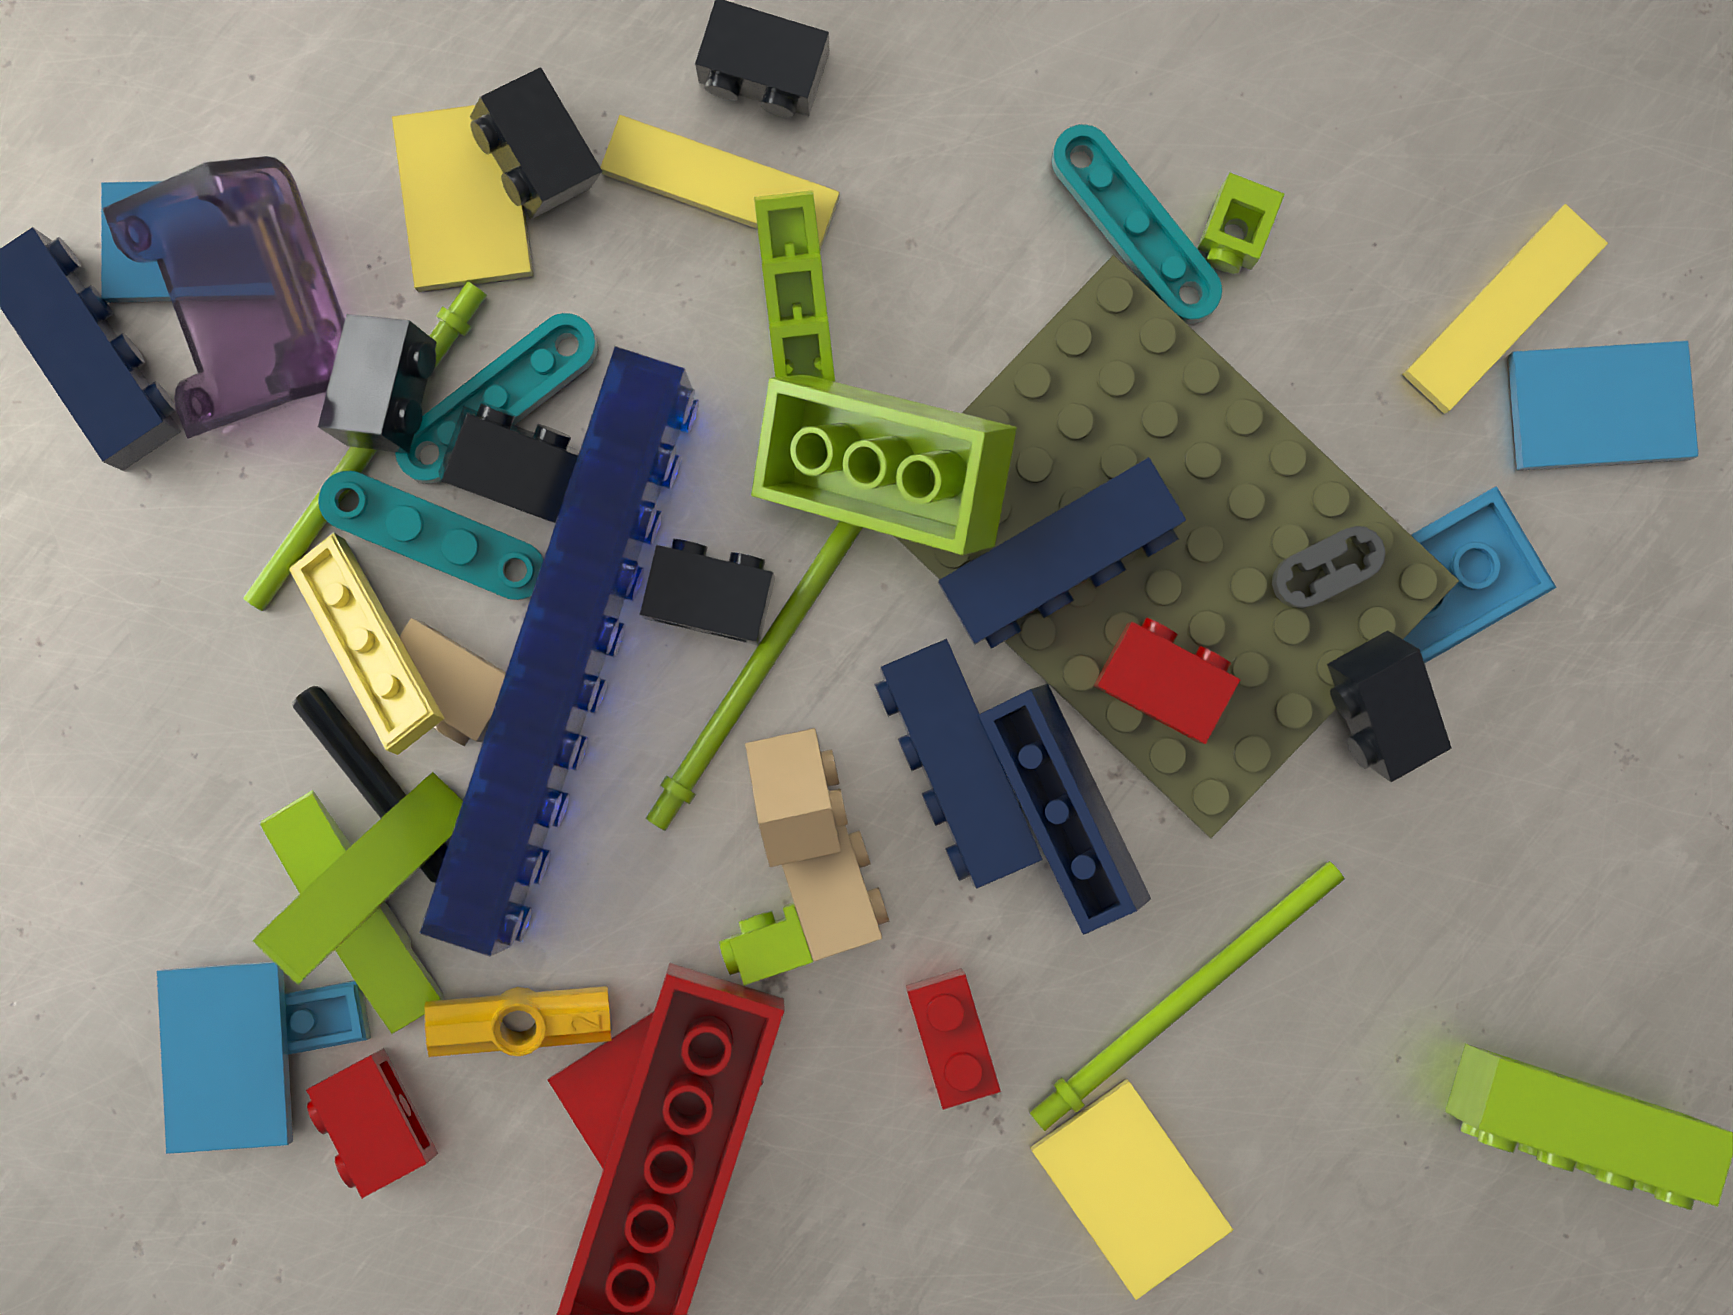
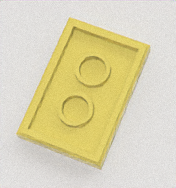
M475 105L392 116L414 288L418 292L465 286L467 281L475 285L534 276L525 209L523 205L518 207L511 201L502 184L501 176L503 172L492 153L485 154L473 137L470 115Z
M1125 1079L1030 1147L1135 1300L1233 1231L1228 1221L1128 1079Z

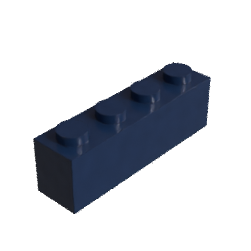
M32 227L0 248V309L102 462L124 471L181 432L171 417V414L176 412L177 408L163 387L156 381L149 384L138 368L145 363V360L135 344L124 333L117 336L106 320L113 315L108 303L101 298V294L92 285L87 288L83 286L74 272L81 267V264L69 246L60 237L52 241Z
M1148 457L938 580V584L972 643L976 645L986 640L992 649L1020 633L1022 629L1017 620L1038 609L1041 616L1045 618L1073 602L1074 599L1069 590L1090 578L1094 587L1097 588L1126 571L1127 569L1121 560L1140 548L1143 549L1147 557H1150L1179 540L1174 529L1184 523L1186 518Z
M947 638L881 666L880 672L884 680L875 683L874 686L887 716L899 713L906 729L907 735L898 738L899 744L911 771L922 767L931 789L921 793L934 825L937 826L944 822L947 824L955 844L945 848L958 880L961 881L969 877L973 887L977 889L1042 861V856L1002 764L978 716L979 711Z
M1049 684L1032 688L978 714L1082 934L1085 935L1130 915L1150 901L1151 897Z

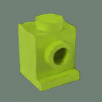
M1229 172L1219 189L1215 204L1197 247L1198 250L1208 253L1206 261L1210 266L1231 274H1238L1241 267L1252 270L1261 257L1285 194ZM1228 225L1239 226L1243 231L1244 239L1241 240L1226 234L1225 227Z
M794 902L784 905L785 918L775 921L772 911L752 916L738 922L741 933L719 941L729 975L740 972L743 984L747 985L813 962Z

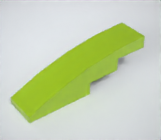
M813 190L754 197L775 377L806 374L835 382Z
M432 772L314 880L255 937L253 942L299 985L364 924L392 894L410 879L438 849L471 819L475 812Z
M313 790L260 822V826L300 894L352 846ZM386 902L335 950L391 1034L425 1015L426 1001L443 1000V992L412 950L410 936Z

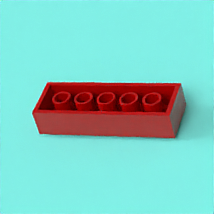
M669 963L557 1315H687L785 1011L784 998Z

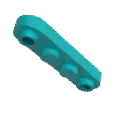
M1079 124L1071 126L1062 132L1055 143L1052 153V167L1060 181L1136 276L1185 323L1195 324L1207 319L1218 306L1222 296V284L1214 269L1100 129L1091 125ZM1075 152H1083L1089 156L1091 164L1085 168L1076 167L1071 162L1070 156ZM1187 286L1194 288L1198 292L1199 301L1195 304L1185 303L1180 298V289Z
M560 313L548 318L422 416L419 430L414 434L410 453L395 452L397 463L403 472L412 479L425 484L441 481L438 471L463 406L478 411L481 402L496 406L514 414L515 418L512 425H516L587 370L594 362L598 349L597 339L590 325L580 316L571 313ZM566 338H574L579 343L577 351L571 356H563L558 351L559 344ZM428 445H436L439 449L437 460L432 464H422L420 460L422 449Z
M355 471L338 472L330 476L320 489L318 497L319 509L325 520L332 526L507 599L522 600L536 594L545 582L547 573L546 563L542 554L534 546ZM345 490H355L359 496V504L353 511L344 512L338 503L339 496ZM512 559H521L527 567L525 577L517 582L510 581L504 571L506 564Z

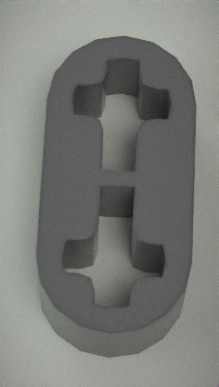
M1354 526L1344 529L1287 557L1279 563L1273 573L1272 586L1274 593L1282 603L1291 608L1302 609L1316 605L1376 574L1385 560L1383 541L1376 532L1367 527ZM1348 538H1351L1355 545L1366 543L1369 547L1370 553L1363 558L1365 568L1360 571L1355 563L1345 565L1336 570L1331 561L1348 550L1345 542ZM1296 564L1302 572L1312 570L1321 565L1325 576L1313 581L1309 585L1312 594L1308 598L1301 591L1290 593L1287 589L1286 582L1293 578L1291 567Z

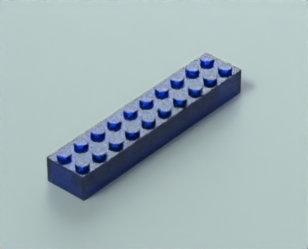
M617 346L614 347L419 934L487 956H493L510 948L514 941L521 942L525 935L532 908L525 906L524 903L529 888L533 883L540 885L550 860L551 851L543 848L546 836L552 826L557 828L560 826L565 815L570 794L563 792L562 788L568 770L573 769L577 771L579 769L588 744V737L581 735V730L587 712L596 714L603 700L607 680L601 679L599 676L606 655L614 658L617 655L625 632L626 624L619 622L618 618L624 600L634 601L640 588L644 567L638 566V558L643 543L649 545L654 543L663 512L657 510L656 503L661 488L671 489L681 461V455L675 454L676 443L680 431L690 433L698 411L699 400L694 398L695 389L692 388L685 368Z

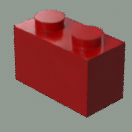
M1146 617L1142 626L1133 621L1127 623L1093 687L1198 743L1206 744L1241 680L1227 672L1232 663L1199 646L1194 655L1175 645L1174 641L1178 634Z
M957 969L905 985L942 1109L951 1108L1001 1092L963 969Z
M384 1048L306 1089L311 1099L307 1103V1110L314 1126L321 1134H329L338 1152V1155L335 1156V1165L338 1173L349 1188L356 1187L361 1198L424 1166L438 1155Z

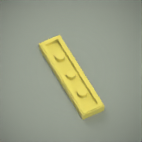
M619 115L600 167L602 174L756 229L758 227L754 197L813 190L820 251L840 198V192L623 115Z
M1565 203L1402 375L1438 409L1446 414L1603 250L1608 242Z
M332 533L292 565L289 570L386 751L399 755L445 718L346 540Z

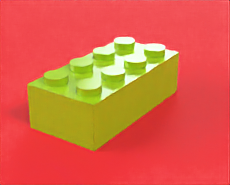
M806 374L769 378L751 496L949 552L966 555L995 547L1017 427Z
M1466 1043L1445 1109L1446 1113L1463 1121L1460 1129L1461 1132L1477 1137V1141L1514 1153L1518 1142V1150L1536 1156L1538 1161L1573 1172L1574 1168L1595 1175L1597 1180L1625 1190L1633 1191L1635 1187L1654 1194L1656 1199L1688 1210H1692L1695 1200L1718 1207L1733 1157V1132L1684 1113Z

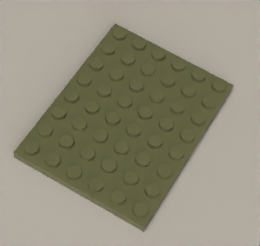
M1114 255L962 412V414L1017 427L995 547L1148 457L1186 518L1184 523L1174 529L1179 540L1150 557H1147L1143 549L1140 548L1121 560L1127 569L1126 571L1097 588L1094 587L1090 578L1069 590L1074 599L1073 602L1045 618L1041 616L1038 609L1017 620L1022 631L1004 642L1209 838H1212L1335 711L1336 707L1330 696V689L1335 686L1327 664L1387 630L1404 639L1459 582L1452 573ZM1354 526L1367 527L1376 532L1382 539L1385 547V560L1380 570L1372 577L1316 605L1302 609L1291 608L1285 605L1275 595L1272 586L1273 573L1278 564L1287 557ZM894 536L939 580L995 548L991 547L960 555ZM1351 538L1345 540L1348 550L1331 561L1336 570L1345 565L1355 563L1360 571L1365 568L1363 558L1370 553L1369 547L1366 543L1355 545ZM1296 564L1291 567L1293 578L1286 582V586L1290 593L1301 591L1308 598L1312 594L1309 585L1313 581L1325 576L1321 565L1312 570L1302 572ZM1145 618H1150L1178 634L1174 641L1175 645L1194 655L1199 646L1232 663L1227 672L1241 680L1206 744L1198 743L1093 687L1127 623L1133 621L1142 626Z

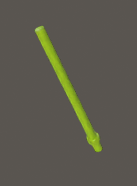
M468 281L450 307L446 309L442 306L436 315L440 321L429 335L437 342L435 348V368L459 334L465 337L472 327L467 323L487 296L482 290ZM350 447L330 476L342 471L362 473L377 450ZM350 489L345 490L340 494L338 499L339 504ZM319 492L243 597L246 602L258 610H265L291 573L289 568L301 559L327 522L319 509Z
M842 521L838 522L673 777L671 778L666 775L660 784L664 790L645 818L649 822L666 831L683 803L690 804L696 796L692 789L863 527Z
M1328 861L1069 1080L1065 1081L1063 1078H1060L1054 1083L1053 1086L1057 1090L1029 1112L1031 1116L1046 1131L1071 1109L1077 1113L1085 1106L1082 1100L1345 880L1342 873L1333 863Z

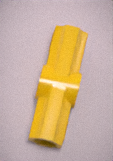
M608 986L534 992L529 988L516 987L496 996L426 1001L425 1036L428 1057L502 1051L510 1056H524L531 1054L539 1047L611 1041ZM525 1011L534 1018L535 1023L528 1030L517 1032L508 1029L502 1020L510 1012Z

